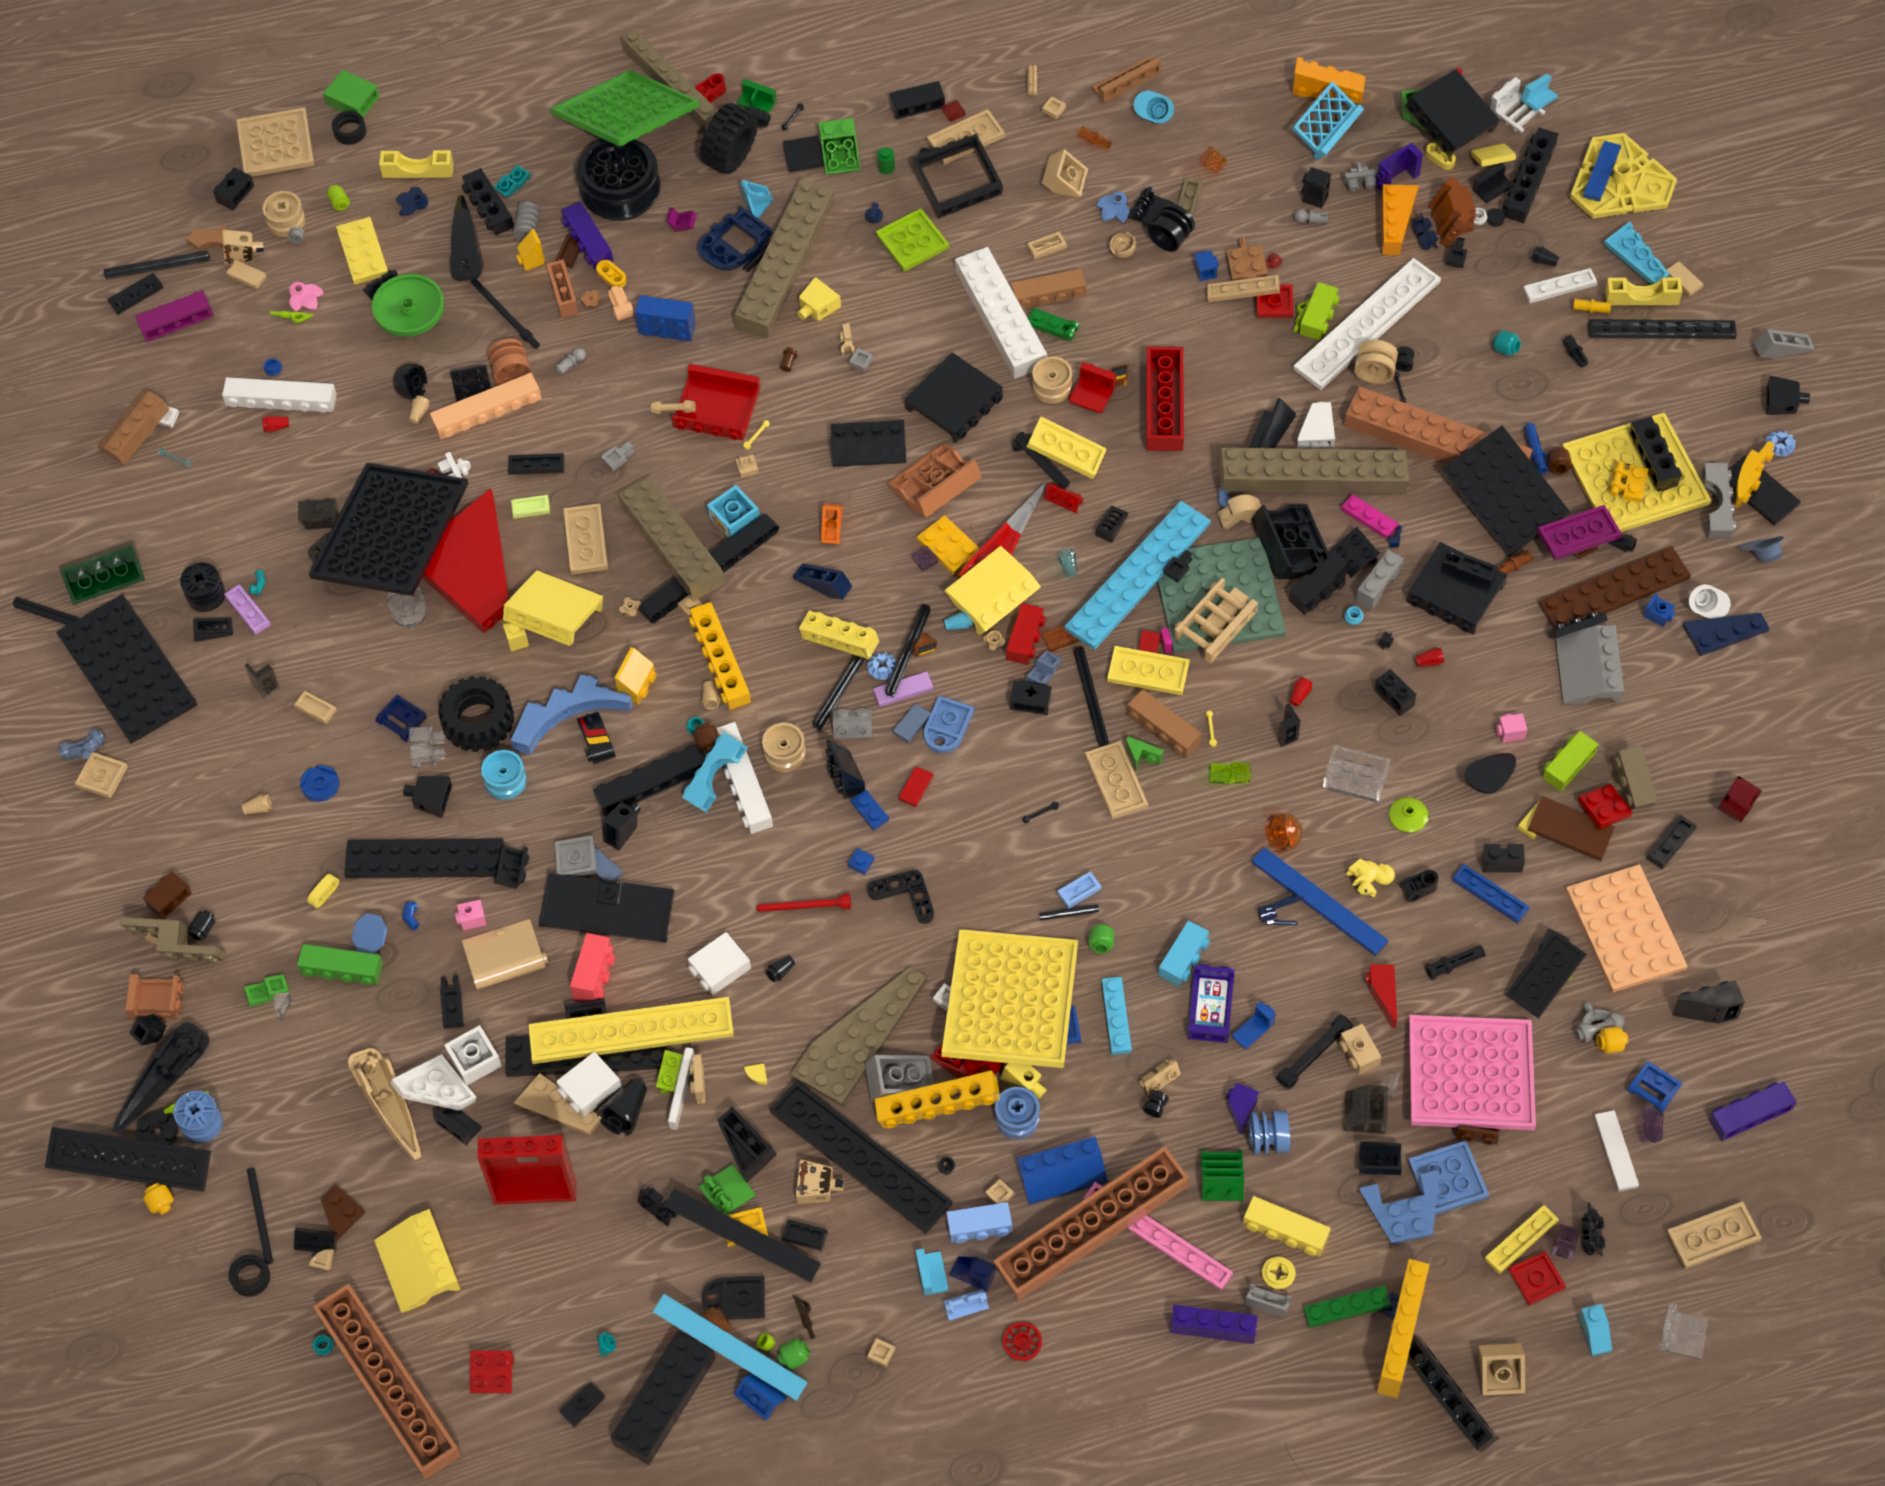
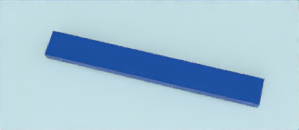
M1264 847L1252 860L1253 865L1294 896H1303L1302 902L1375 957L1388 944V939Z

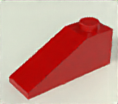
M1394 964L1370 965L1369 972H1365V983L1369 984V991L1391 1028H1396L1397 1003Z

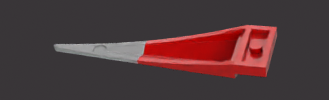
M1047 482L1043 483L965 563V566L957 575L958 578H961L999 546L1012 555Z

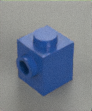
M1202 251L1194 254L1193 265L1199 281L1217 278L1219 264L1217 257L1213 256L1212 251Z

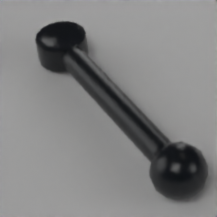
M799 103L797 105V109L785 124H782V130L788 129V125L799 111L804 109L803 104Z
M1395 372L1394 379L1397 383L1401 401L1406 403L1399 380L1400 374Z
M1054 801L1051 803V806L1042 809L1030 816H1024L1022 818V821L1024 823H1028L1030 819H1033L1051 809L1057 810L1059 808L1058 802Z

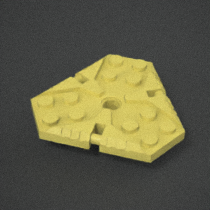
M1625 133L1592 137L1570 199L1593 219L1623 215L1631 211L1637 213L1666 209L1676 186L1677 178L1654 158L1649 160L1647 158L1648 153ZM1605 140L1622 146L1601 202L1584 198L1583 195Z

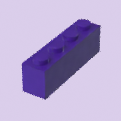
M578 202L562 209L563 217L561 222L565 228L568 227L571 239H576V245L580 253L583 252L585 254L586 263L588 265L591 264L593 269L596 270L597 264L602 260L614 262L610 247L582 203Z
M1784 1081L1779 1084L1774 1082L1761 1092L1756 1090L1745 1099L1738 1098L1732 1101L1727 1107H1717L1712 1111L1709 1122L1722 1142L1793 1110L1797 1101Z
M1173 1305L1170 1333L1254 1344L1258 1316Z

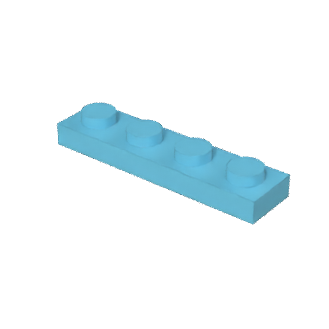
M1122 977L1102 979V989L1111 1055L1132 1053Z

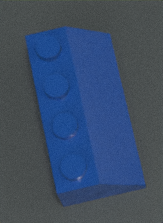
M1095 1136L1017 1159V1170L1029 1205L1092 1187L1094 1182L1098 1184L1108 1182L1102 1154Z

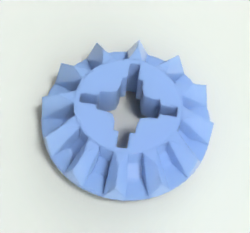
M1778 429L1776 432L1771 431L1766 437L1765 445L1768 441L1775 444L1773 452L1776 456H1787L1795 449L1796 441L1793 439V435L1787 434V431L1780 432ZM1778 440L1784 441V444H1777Z
M886 651L881 654L877 652L875 656H871L868 662V672L876 679H889L894 671L897 660L893 654L889 655ZM886 662V667L882 666L879 668V663L883 664Z

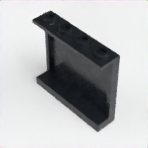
M1457 69L1410 96L1405 105L1408 111L1413 114L1419 121V124L1425 128L1431 138L1437 142L1442 151L1449 157H1452L1455 150L1486 131L1489 133L1494 131L1501 121Z
M952 352L905 398V409L910 413L915 409L951 434L953 436V443L956 444L966 436L972 427L974 428L983 416L990 412L995 404L1000 403L1003 398L1002 386Z
M1440 542L1408 591L1407 602L1414 607L1425 610L1432 616L1443 619L1448 624L1459 627L1464 632L1474 635L1478 623L1500 589L1504 588L1507 574L1497 570L1491 585L1455 571H1449L1441 566L1443 560L1452 561L1446 557L1447 551L1460 554L1462 552Z

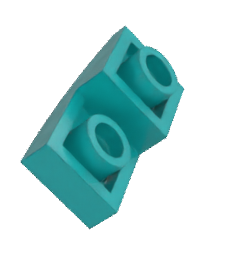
M516 164L508 176L503 175L493 188L508 198L518 191L532 175Z

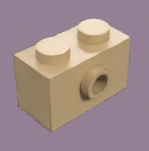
M1363 1024L1341 1033L1340 1041L1338 1042L1339 1047L1343 1053L1346 1052L1349 1057L1350 1067L1353 1070L1355 1069L1358 1075L1380 1066L1382 1057Z

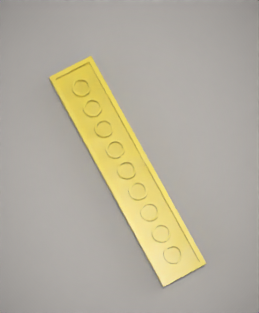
M729 997L529 1024L533 1064L588 1057L594 1051L597 1055L734 1037Z

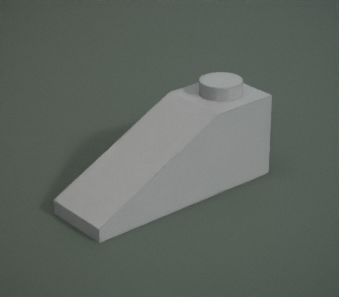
M1767 329L1754 342L1759 356L1763 358L1776 359L1814 350L1809 335Z

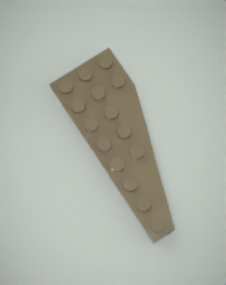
M909 967L812 1042L791 1073V1078L843 1106L866 1072L865 1064L881 1050L927 981V976Z

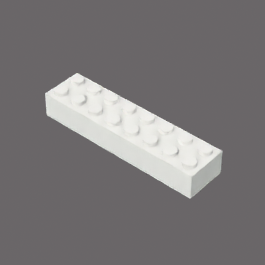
M985 247L956 258L955 272L1013 378L1016 379L1032 373L1034 365L1039 360L1047 357V353L989 248Z

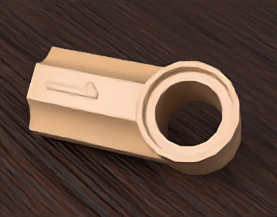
M618 286L611 287L608 291V296L612 303L616 321L634 317L631 302L627 300L623 288Z

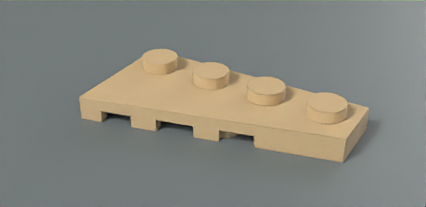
M540 1073L514 1102V1106L517 1108L529 1110L530 1113L539 1114L553 1122L565 1124L566 1127L589 1136L602 1120L600 1116L597 1117L594 1111H591L585 1117L580 1113L576 1114L570 1107L569 1100L567 1098L565 1100L562 1099L558 1094V1086Z

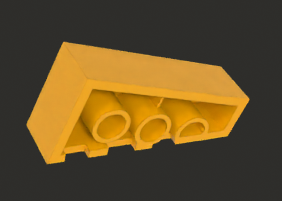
M1297 57L1293 95L1318 98L1329 83L1333 81L1353 103L1362 104L1366 76L1346 70L1340 72L1335 67H1322L1318 65V62L1311 61V63L1303 61V58ZM1330 89L1329 97L1336 98V93Z
M1383 184L1381 196L1382 255H1400L1417 200L1419 185Z

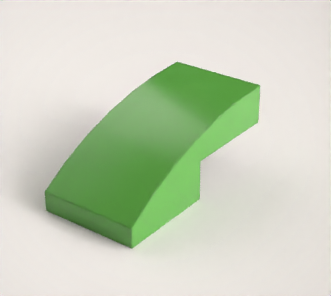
M284 974L264 978L262 983L245 986L244 993L249 1007H253L277 999L289 993Z

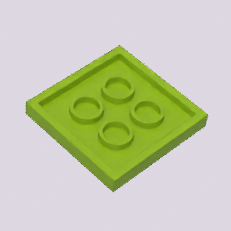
M921 208L876 231L877 238L904 272L949 249L947 240Z

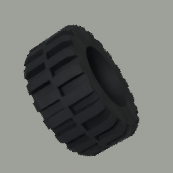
M727 103L720 107L718 112L713 115L712 120H710L704 132V137L701 140L702 144L699 153L701 161L723 174L735 172L746 159L755 141L754 138L758 127V120L755 114L734 103Z
M471 676L467 680H458L456 685L453 683L449 686V691L446 690L442 695L443 699L439 701L438 715L446 738L452 741L454 746H461L462 750L468 751L472 749V752H479V749L485 751L489 750L490 746L496 747L499 745L500 740L504 741L508 737L507 733H510L513 728L514 711L510 696L500 683L497 684L494 679L489 678V680H486L484 676H479V678ZM483 704L493 708L491 715L479 723H466L459 719L462 712L473 705Z

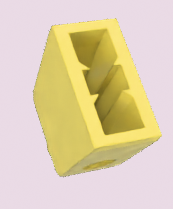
M815 277L799 297L801 309L797 314L802 320L811 316L819 321L841 307L840 295Z
M1008 1063L1004 1068L1000 1080L1011 1088L1024 1087L1032 1091L1038 1099L1047 1091V1089L1039 1084L1041 1074L1031 1065Z

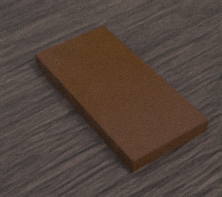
M1542 796L1527 831L1601 861L1615 826L1609 825L1599 829L1589 815Z

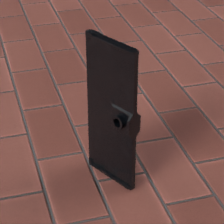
M549 873L538 924L540 927L666 943L675 890L622 883L615 880H599Z

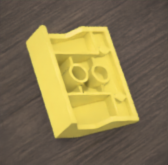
M999 546L944 591L955 606L968 615L975 624L977 634L981 635L1041 586L1025 567L1004 548Z
M430 1209L407 1218L374 1240L401 1313L426 1304L432 1296L444 1291L461 1290Z

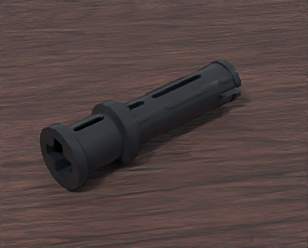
M1478 945L1450 958L1442 957L1440 961L1425 964L1426 973L1429 979L1433 981L1437 976L1450 974L1454 968L1485 957V951L1481 945Z

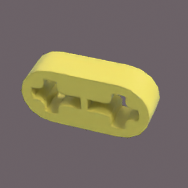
M1433 142L1427 145L1426 157L1444 170L1454 168L1456 160L1454 154L1452 157H1449L1437 143Z
M332 874L326 875L310 893L307 902L313 907L319 908L335 891L339 884V879Z

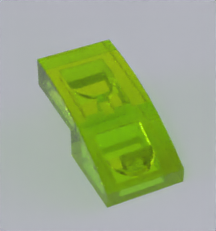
M1231 761L1230 765L1210 763L1209 783L1241 784L1251 781L1250 763Z

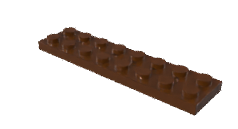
M1673 546L1545 597L1539 600L1538 604L1552 627L1560 623L1567 625L1571 623V619L1581 617V619L1588 618L1587 614L1598 611L1599 614L1608 613L1689 580L1691 574Z

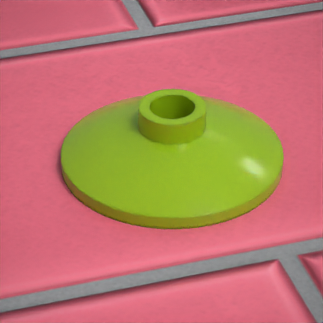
M1404 797L1396 800L1391 805L1389 819L1392 825L1399 831L1413 833L1421 830L1426 825L1428 811L1426 806L1418 799Z

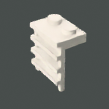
M1515 77L1511 81H1507L1501 90L1493 93L1490 109L1500 120L1503 119L1507 126L1511 125L1514 127V131L1518 130L1520 133H1523L1524 129L1522 126L1537 113L1543 116L1545 111L1543 109L1538 111L1531 110L1519 122L1515 123L1514 120L1529 108L1527 104H1524L1510 117L1506 116V114L1522 102L1520 100L1522 94L1519 93L1521 81Z

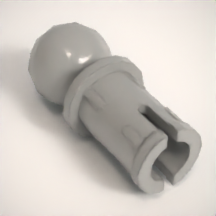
M1299 209L1295 212L1294 218L1298 223H1304L1309 220V224H1328L1329 213L1313 212V210L1307 213L1305 210Z
M580 347L575 348L571 355L567 354L565 359L554 366L556 371L563 375L572 366L575 367L577 365L576 361L580 362L585 359V350Z

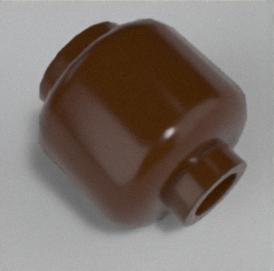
M1557 447L1548 452L1546 458L1550 472L1562 475L1571 469L1572 460L1567 449Z
M708 722L695 728L696 731L693 733L698 749L706 750L707 753L713 749L716 739L720 736L717 727L710 725Z

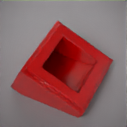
M1142 630L1138 650L1158 653L1161 634Z

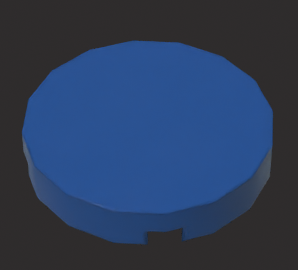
M318 765L313 769L306 770L300 781L301 790L305 797L315 802L329 800L338 792L340 786L339 777L335 770L325 765Z

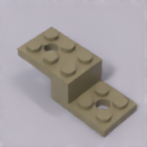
M120 917V925L126 928V931H131V934L143 935V932H149L150 935L158 936L156 951L161 953L162 957H167L168 960L179 961L180 957L191 962H199V959H203L209 963H218L219 960H225L226 952L217 947L187 945L189 926L181 921Z

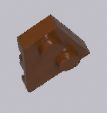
M336 1185L321 1198L331 1231L337 1232V1240L365 1214V1211Z

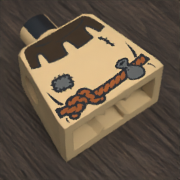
M223 230L224 265L233 264L235 260L242 263L252 262L253 252H264L263 241L252 242L251 232Z
M800 1160L796 1191L797 1204L829 1202L832 1191H844V1179L833 1178L832 1167Z

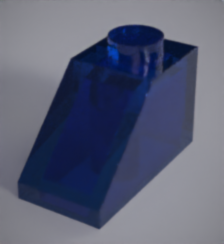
M958 1256L949 1276L988 1292L996 1275V1265L978 1257Z

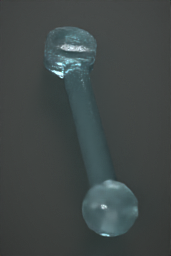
M164 448L158 450L160 456H168L184 463L186 467L191 465L190 460H184L166 452Z

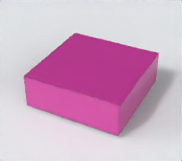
M1168 628L1161 629V643L1164 654L1172 652V639Z

